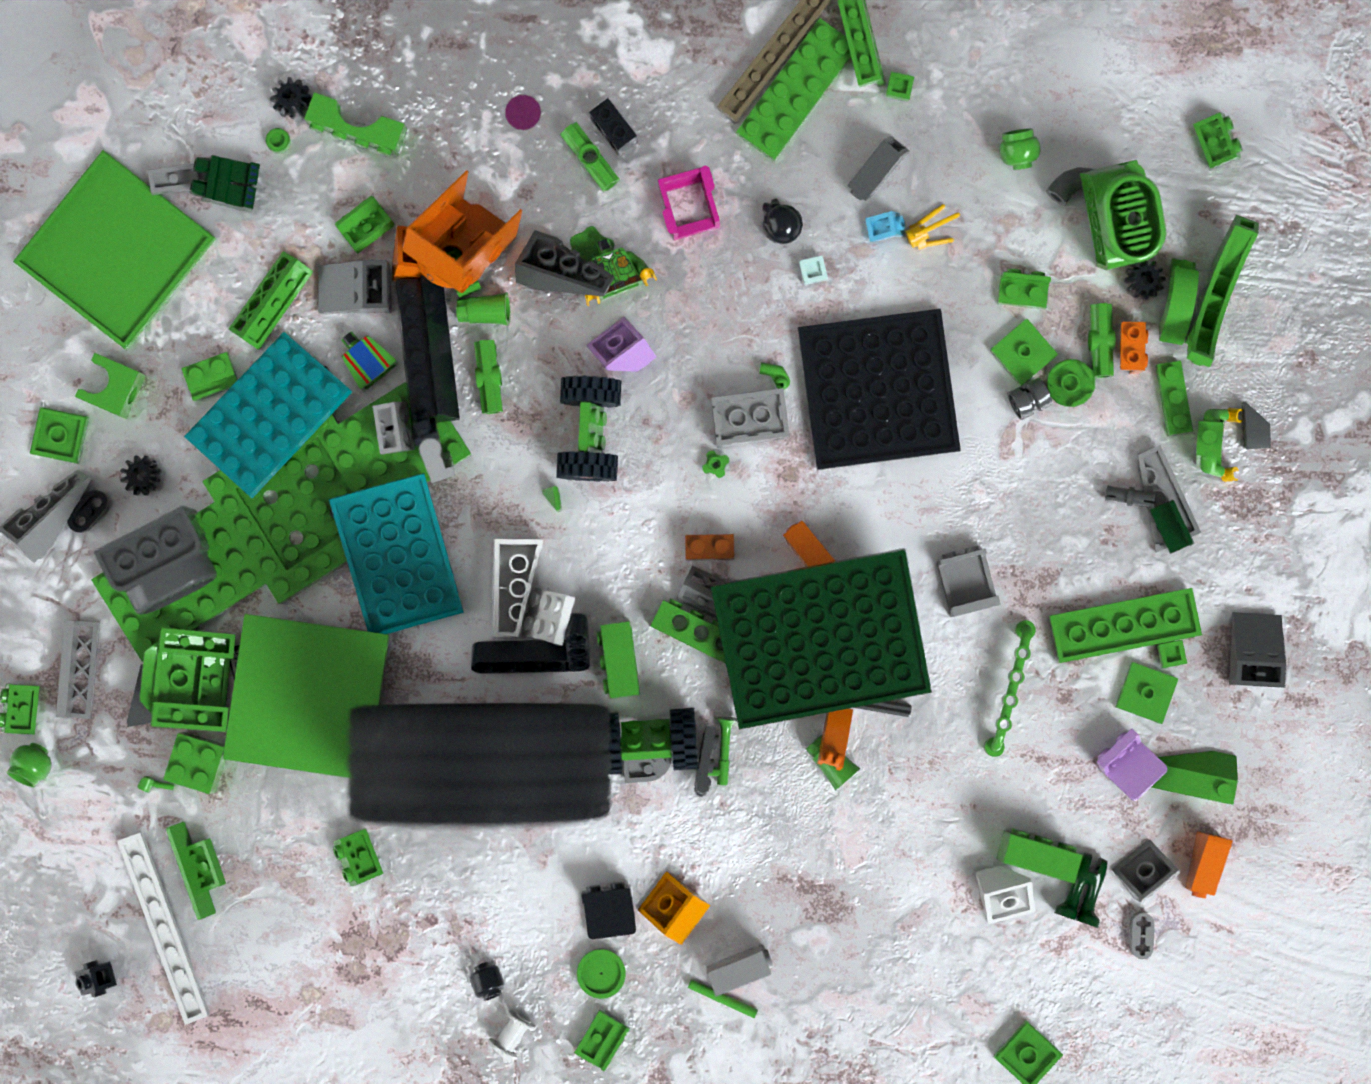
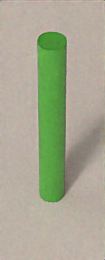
M691 979L688 985L689 989L749 1017L755 1018L758 1009L725 994L715 996L712 988Z

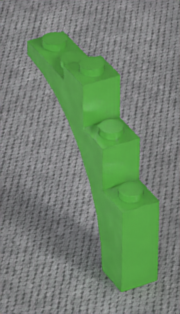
M1237 214L1212 261L1211 274L1199 296L1198 309L1190 323L1185 338V343L1188 344L1187 359L1199 366L1204 365L1210 368L1214 360L1219 331L1230 297L1259 233L1258 222Z

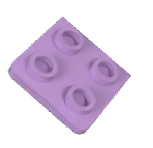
M1131 729L1129 732L1124 731L1115 741L1116 744L1111 749L1106 748L1100 753L1097 764L1099 769L1132 801H1137L1167 772V766L1141 742L1139 734Z

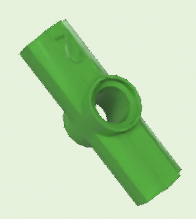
M575 122L564 129L560 136L603 193L614 187L620 179L578 123ZM587 153H594L596 155V159L592 162H587L583 158Z
M1107 303L1090 305L1088 349L1091 352V365L1096 378L1114 376L1113 351L1116 347L1115 330L1112 329V304Z
M495 340L474 342L477 365L475 377L477 388L480 391L482 414L503 412L500 389L502 378L500 366L497 363Z

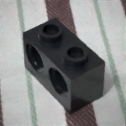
M609 98L589 112L590 120L618 156H621L638 143L636 133Z

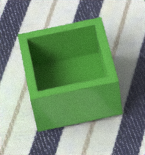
M186 732L178 733L163 780L207 794L216 793L226 762L223 759L225 744Z

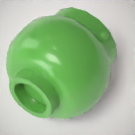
M1018 129L1002 133L1003 141L999 148L1002 161L1006 165L1013 166V170L1032 167V162L1036 161L1040 155V142L1034 136L1033 129Z
M31 743L30 746H19L10 756V767L6 772L7 775L25 786L36 787L37 783L44 780L50 773L52 762L47 755L49 751L36 743Z

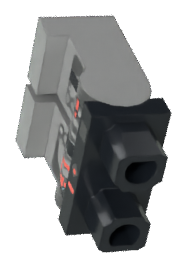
M426 409L413 412V440L416 446L419 445L420 454L431 482L435 483L455 476L452 455L450 451L443 453L436 418L430 419Z

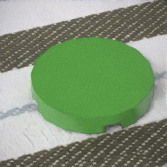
M1066 359L1058 362L1050 370L1047 381V389L1051 398L1056 403L1065 407H1077L1085 404L1092 397L1096 386L1093 370L1086 363L1076 359Z

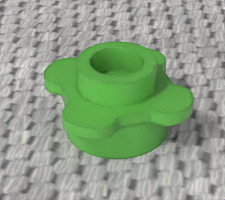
M709 451L706 454L707 461L702 466V470L706 474L711 473L718 478H722L725 475L724 469L726 464L729 463V457L727 455H718L715 451ZM714 462H717L718 466L715 467L713 465Z

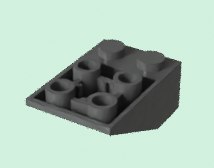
M360 260L319 265L318 313H391V265L387 260Z
M1232 612L1229 685L1285 688L1286 655L1282 615Z

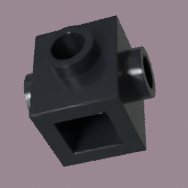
M98 960L83 964L84 969L75 972L76 986L81 996L91 994L92 998L106 994V989L117 985L111 962L98 964Z

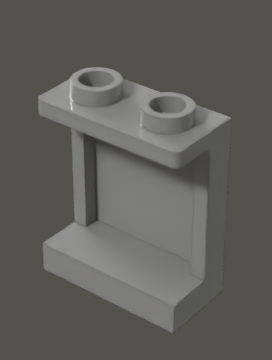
M979 545L964 549L966 554L956 556L955 552L941 555L942 560L936 561L951 617L1001 605L999 596H996L986 558L987 551L986 549L980 550Z

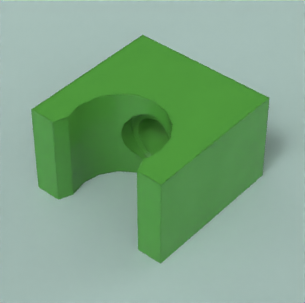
M94 353L91 361L106 369L109 375L108 385L103 391L95 394L84 389H78L75 397L127 419L146 375Z

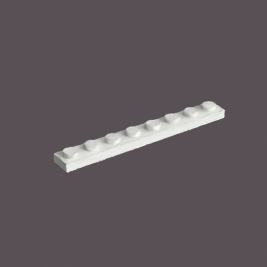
M143 832L117 841L184 1024L186 1025L209 1016V1010Z

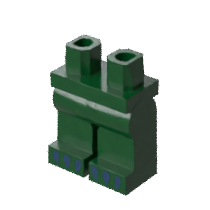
M211 155L209 158L196 157L193 171L204 173L205 178L204 182L193 179L189 193L201 197L203 202L250 212L254 207L256 188L254 187L257 185L260 164L246 163Z

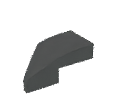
M1246 401L1242 402L1244 448L1246 450L1271 448L1270 423Z

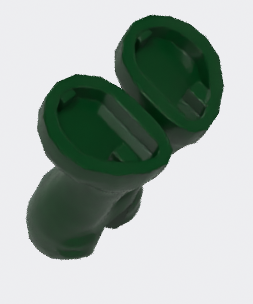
M1084 853L1075 884L1072 883L1067 898L1056 907L1054 913L1099 928L1100 919L1095 914V904L1106 876L1108 861L1100 857L1094 873L1088 871L1092 861V854ZM1088 884L1085 898L1077 915L1080 895L1084 885Z

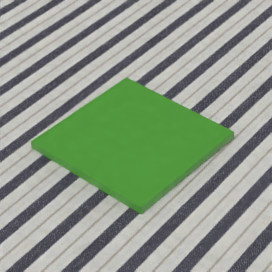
M102 150L13 262L122 348L128 350L216 238L162 195H152L149 185Z
M244 614L223 759L351 778V773H348V754L351 753V747H348V728L351 727V724L348 723L349 710L360 705H380L390 635Z

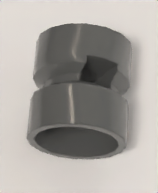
M1039 377L1026 383L1025 388L1020 386L1008 392L1010 404L1020 420L1033 415L1035 409L1041 411L1052 406L1050 393Z

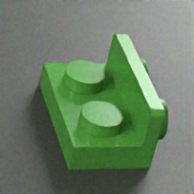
M1219 112L1193 124L1210 169L1241 158L1240 152L1243 149L1239 139H1234L1231 130L1234 129L1229 115L1225 116L1224 113Z
M1007 269V272L1001 274L997 304L1046 309L1048 288L1051 282V277L1045 276L1046 273L1033 271L1031 274H1021L1022 271L1019 269Z
M6 683L5 688H2L0 693V703H4L3 713H0L1 732L35 735L40 686Z
M366 828L333 841L334 855L337 860L341 861L343 878L350 886L358 885L384 874Z

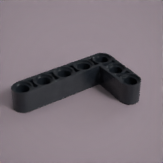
M581 613L570 614L565 640H563L562 645L544 640L482 641L472 645L471 669L481 674L580 672L590 668L588 618Z

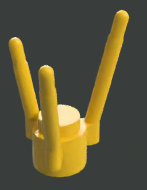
M941 204L918 222L910 225L909 229L905 231L910 246L912 248L918 247L921 250L925 247L953 242L954 238L927 242L925 240L929 239L927 232L958 218L960 213L957 212L925 227L923 225L925 222L945 208V205Z

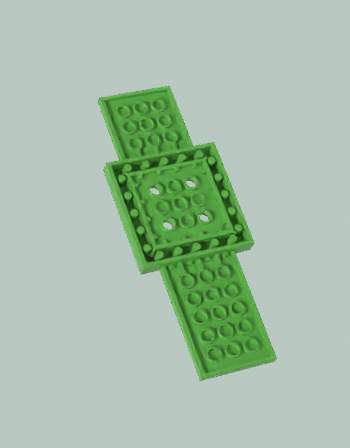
M406 382L341 423L337 421L332 413L253 498L247 495L221 470L202 481L215 501L199 511L198 515L195 516L200 527L206 533L205 537L209 544L207 554L217 572V577L206 586L161 609L139 615L135 612L126 592L114 590L103 572L91 579L142 662L144 651L159 640L161 628L194 631L265 585L268 586L278 604H284L347 564L336 522L331 514L332 508L329 498L420 473H425L427 483L431 481L420 454L419 445H415V450L380 454L373 406L391 402H408L411 420ZM451 421L437 422L443 453L450 451L454 466L472 455ZM310 465L318 467L319 472L315 478H308L306 475V469ZM269 491H275L278 495L277 501L273 504H268L265 500V496ZM295 531H300L303 534V540L298 545H294L290 539L291 534Z

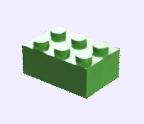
M631 622L600 625L601 630L596 632L598 646L603 645L604 655H600L601 669H606L607 679L603 680L604 693L609 694L610 699L640 695Z
M1012 828L1011 832L1004 830L996 859L1012 866L1075 884L1083 856L1076 852V847L1063 842H1058V846L1053 845V840L1039 835H1035L1034 839L1029 838V833Z

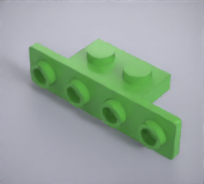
M185 822L167 827L168 839L197 920L215 914L216 910L209 890L225 885L226 881L211 838L192 844Z

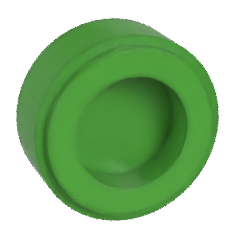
M274 128L267 133L266 144L272 152L280 154L289 149L291 139L285 130Z

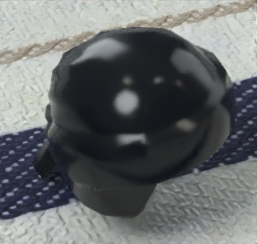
M776 198L771 200V204H763L762 210L766 211L763 220L765 236L777 244H789L795 241L801 234L803 227L802 216L799 211L792 206L780 204Z

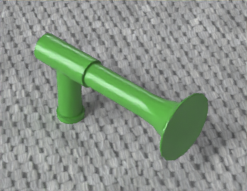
M717 716L714 718L719 721L721 727L720 759L718 767H714L713 772L708 773V776H717L718 785H728L730 734L737 718Z

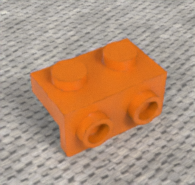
M1146 322L1121 323L1120 370H1129V374H1140L1145 371L1148 365V354H1145V345L1148 343L1149 336L1148 330H1146Z

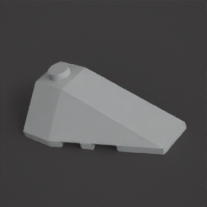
M76 470L54 485L52 493L44 497L38 496L34 499V505L25 511L20 508L0 526V533L23 555L35 563L38 559L43 558L53 546L91 479L81 471Z

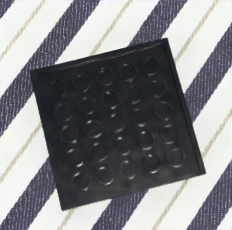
M941 308L797 328L817 471L961 451Z

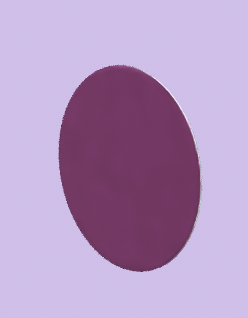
M518 95L508 102L505 115L512 127L519 130H527L538 123L541 109L539 103L533 97Z

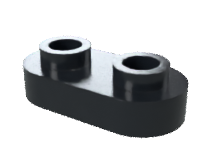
M99 490L88 492L76 505L67 520L70 529L78 533L88 532L110 506L108 495ZM100 498L101 505L96 507L95 500ZM80 517L85 518V523L83 525L79 524Z

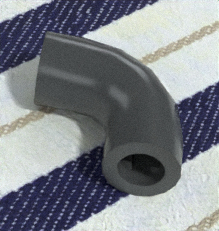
M1077 167L1065 171L1052 182L1046 193L1055 202L1066 205L1076 192L1083 191L1080 173L1094 169Z

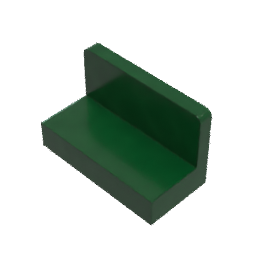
M1174 500L1149 510L1170 554L1194 544Z

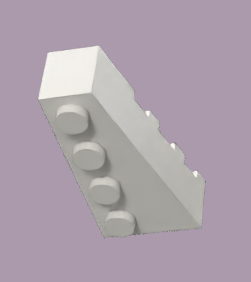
M494 539L493 637L519 636L543 539Z

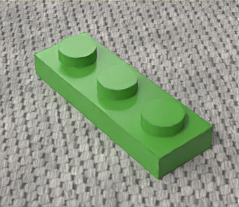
M1181 361L1155 365L1167 436L1193 432Z

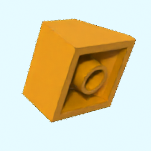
M666 871L638 911L665 936L682 945L711 905Z

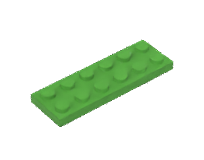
M819 18L738 128L736 135L775 162L851 58L847 37Z
M1192 588L1048 616L1058 663L1202 635Z

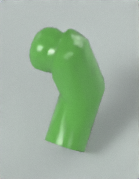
M761 362L759 374L771 376L778 389H787L790 385V378L785 369L780 365Z

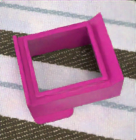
M702 166L658 179V187L665 207L663 217L668 232L673 234L674 241L720 228V219L711 192L714 190L715 185L708 166ZM701 183L711 217L677 227L667 192Z

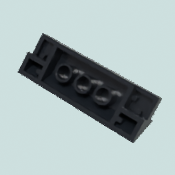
M423 275L418 279L396 280L398 316L411 420L414 421L412 413L422 409H426L429 418L435 417L437 422L460 420L444 287L432 283Z

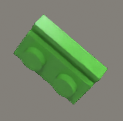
M228 352L181 368L194 402L227 391L237 381V375Z
M599 1010L574 1053L605 1072L630 1027L625 1026L609 1014Z

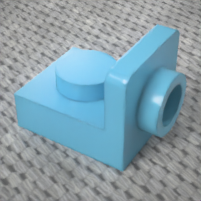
M890 211L865 218L870 242H877L895 236H904L905 221L898 212Z

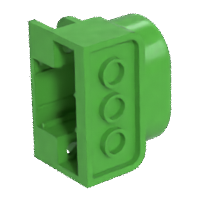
M1128 161L1080 173L1097 267L1110 270L1140 263L1154 257L1165 242L1166 224L1159 190L1152 180L1146 177L1144 168L1138 164V161ZM1134 211L1135 220L1129 224L1128 215Z

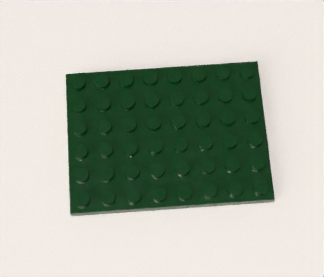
M905 548L711 585L739 730L932 693Z

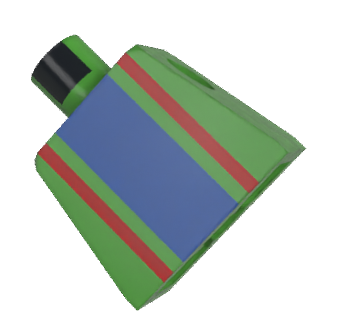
M350 332L341 340L349 349L342 355V359L358 387L364 393L399 365V362L368 335L359 340L353 332Z

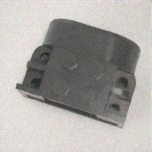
M181 506L93 551L110 586L116 591L126 592L137 614L144 615L161 609L206 586L217 577V572L207 554L209 544L205 537L206 533L200 527L195 517L198 515L195 509Z

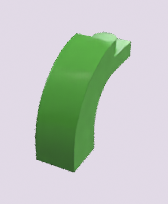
M1172 258L1169 265L1170 282L1168 298L1159 323V341L1183 345L1195 307L1199 271L1196 270V262Z

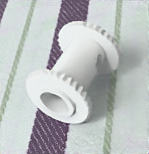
M509 1009L506 1011V1014L510 1017L509 1023L505 1026L498 1039L489 1038L488 1044L500 1055L516 1060L518 1055L513 1050L522 1038L523 1033L527 1029L535 1031L536 1027L526 1016Z

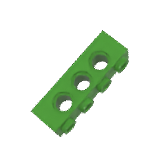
M671 598L668 602L663 600L650 627L726 664L724 651L719 650L716 646V640L721 637L718 622L713 620L710 624L702 620L703 614L693 609L688 613L681 609L683 604ZM677 615H682L687 620L686 626L682 629H677L673 626V618ZM705 626L708 629L706 639L699 640L695 637L694 630L696 627Z

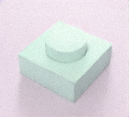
M823 256L799 261L804 286L828 280Z

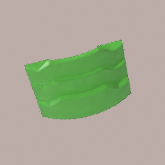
M170 628L160 629L159 640L144 651L139 701L151 713V726L226 732L229 708L226 707L230 659H233L236 634Z

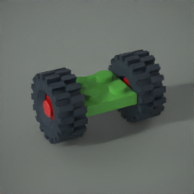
M566 376L561 378L560 403L579 406L580 421L578 452L557 453V478L575 481H617L618 456L604 454L602 450L606 446L603 426H606L607 414L604 412V407L611 408L621 405L622 381L619 379L598 376Z
M694 708L670 709V723L669 719L621 722V731L619 713H610L611 722H608V726H611V745H608V751L611 752V770L608 771V775L622 774V761L671 758V745L673 770L698 769Z

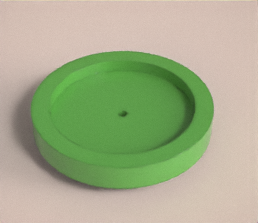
M602 948L588 952L578 965V983L581 989L591 997L598 999L609 998L615 995L625 982V965L620 956L609 949Z

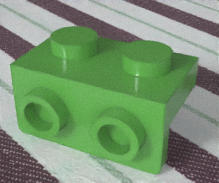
M370 196L338 220L335 226L358 254L394 227L395 224L377 200Z

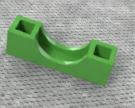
M315 92L304 118L307 124L310 125L309 128L318 133H323V131L330 132L332 137L338 140L345 141L346 138L355 141L354 144L361 148L368 149V146L376 148L378 153L388 157L391 154L398 156L407 132L404 123L381 116L375 123L366 127L352 126L342 119L341 108L337 100Z

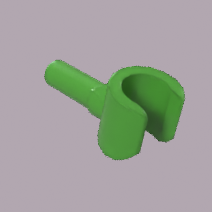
M144 776L137 786L138 789L148 793L152 786L168 790L174 789V784L159 782L149 776Z

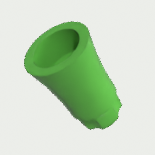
M508 293L458 299L456 305L458 322L509 326L511 315Z
M822 735L806 748L807 752L814 757L812 760L816 764ZM846 756L844 766L840 771L836 770V767L825 763L822 765L817 764L835 791L861 769Z

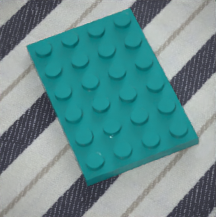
M283 332L184 437L247 495L253 498L348 398L352 391L290 336Z
M425 473L329 498L367 631L389 634L464 613Z

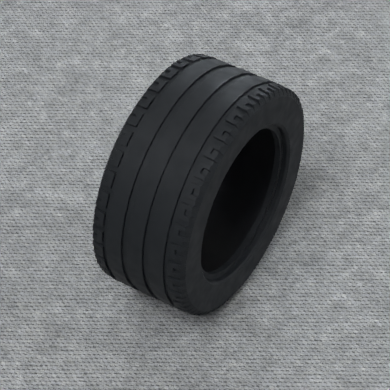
M439 703L356 706L349 710L348 723L351 724V727L348 728V747H351V753L348 754V773H351V779H348L349 817L367 824L447 828L545 826L583 823L602 819L610 814L611 801L608 799L611 796V777H608V771L611 770V752L608 751V745H611V726H608V722H611L610 709L601 704Z

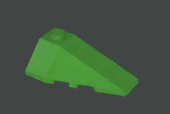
M1204 751L1158 757L1167 766V772L1151 788L1231 805L1234 804L1238 784L1237 756L1216 751Z

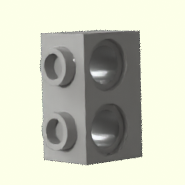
M391 402L373 406L380 454L415 450L408 402Z

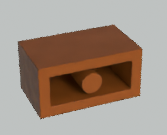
M734 534L685 535L686 561L734 560Z

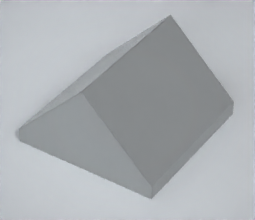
M1151 840L1113 869L1115 875L1134 899L1141 903L1145 902L1181 873Z

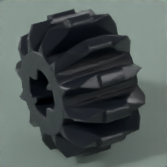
M288 77L287 84L279 80L278 83L281 87H272V91L276 95L270 97V100L275 103L273 106L274 110L280 111V115L284 118L289 114L291 119H295L297 112L300 116H304L302 109H308L309 104L307 102L312 99L311 94H308L310 90L308 86H302L300 79L293 82L291 77ZM292 94H294V96H295L296 98H295V99L292 98L293 101H292V102H289V101L287 100V98L290 99L289 96L292 95Z
M1147 260L1141 262V264H1132V268H1128L1125 271L1130 277L1124 278V283L1131 284L1126 288V291L1134 290L1133 298L1136 299L1140 294L1143 300H1147L1149 295L1155 298L1157 291L1164 289L1161 282H1164L1166 277L1159 276L1163 268L1160 267L1156 270L1154 268L1156 261H1152L1149 266ZM1144 275L1147 276V279H1146L1147 283H1146V284H1143V283H1142V281H1143L1142 276H1144Z
M136 455L133 458L134 463L129 460L125 461L129 468H121L120 472L126 474V476L122 477L120 481L127 483L125 490H133V495L139 496L142 492L143 495L148 496L149 488L152 491L157 490V487L154 485L155 482L162 483V479L156 477V475L162 473V469H155L158 462L155 460L150 461L149 456L144 455L141 460ZM140 471L145 472V477L142 476L143 480L137 479V475H141Z

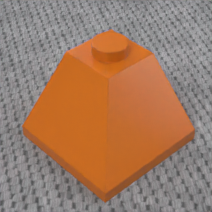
M398 225L396 230L392 258V281L394 282L403 279H418L423 275L418 268L416 260L402 250L405 243L407 226Z

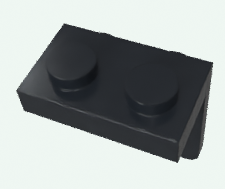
M625 882L611 883L608 888L593 885L586 887V890L582 891L581 898L582 904H584L587 933L590 939L631 935L636 932L631 885H625Z

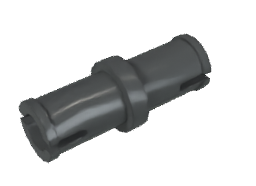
M1108 485L1105 501L1127 503V506L1135 504L1154 508L1157 493L1135 490V487L1126 489Z

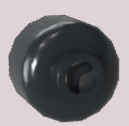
M488 962L475 966V972L469 977L475 996L483 998L484 1001L500 996L502 994L501 990L505 987V982L499 967L489 965Z

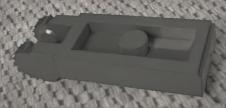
M707 726L703 732L698 769L694 783V792L699 798L707 795L710 789L709 786H711V779L708 777V773H712L715 759L711 758L712 749L716 750L719 735H715L716 727Z

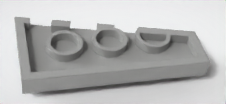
M1161 445L1137 455L1144 491L1157 493L1155 507L1174 500L1191 537L1201 533ZM1147 506L1155 551L1157 553L1167 547L1149 511L1152 508Z

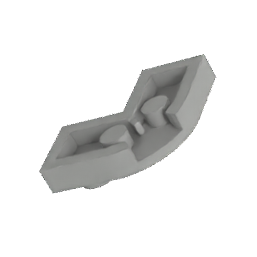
M672 751L671 758L623 761L625 783L650 782L662 777L671 765Z

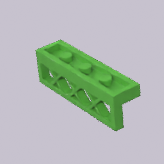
M837 0L858 86L864 87L877 83L878 86L886 85L866 1Z
M283 251L228 329L259 350L313 271ZM287 260H289V263H288V264L286 265V267L282 270V267L284 266V264L287 262ZM272 282H274V284L272 285V287H271L270 289H268V287L270 286V284H271ZM258 302H260V304L258 305V307H257L256 309H254V307L256 306V304H257ZM246 321V324L243 326L241 331H239L241 325Z

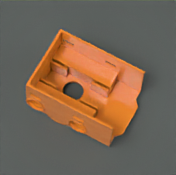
M467 170L407 227L405 243L402 249L403 252L416 260L419 270L429 281L441 287L454 288L460 293L466 291L471 284L476 282L482 276L484 270L516 239L522 215V209H520L505 223L480 204H470L464 200L469 172ZM452 246L458 248L462 255L455 260L454 257H450L442 250Z

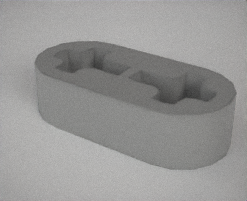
M1142 911L1135 913L1131 917L1129 948L1132 955L1143 960L1149 958L1153 953L1155 924L1152 916ZM1141 917L1148 921V925L1143 927V934L1141 933V927L1136 925L1137 921H1141ZM1141 937H1143V944L1147 946V950H1143L1142 954L1135 949L1136 946L1140 945Z

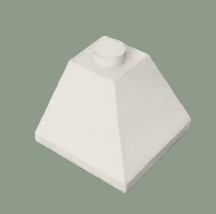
M1001 866L986 868L976 872L978 889L988 924L1035 912L1032 882L1029 877Z

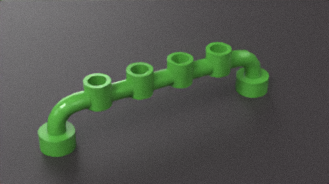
M1027 620L1020 621L1015 627V634L1021 640L1019 647L1014 651L1016 659L1013 670L1008 674L1009 685L1007 693L1002 697L1003 708L1000 717L995 722L997 728L995 737L988 738L984 743L985 752L992 757H998L1004 752V738L1006 732L1012 727L1010 720L1012 708L1018 704V697L1016 696L1018 686L1025 678L1022 672L1024 663L1031 656L1029 645L1031 638L1035 635L1036 628L1032 622ZM1020 649H1024L1026 651V656L1024 658H1021L1019 656ZM1015 672L1020 675V679L1017 682L1012 678ZM1008 696H1012L1014 699L1012 705L1006 703ZM1002 720L1007 721V727L1004 729L1000 727Z

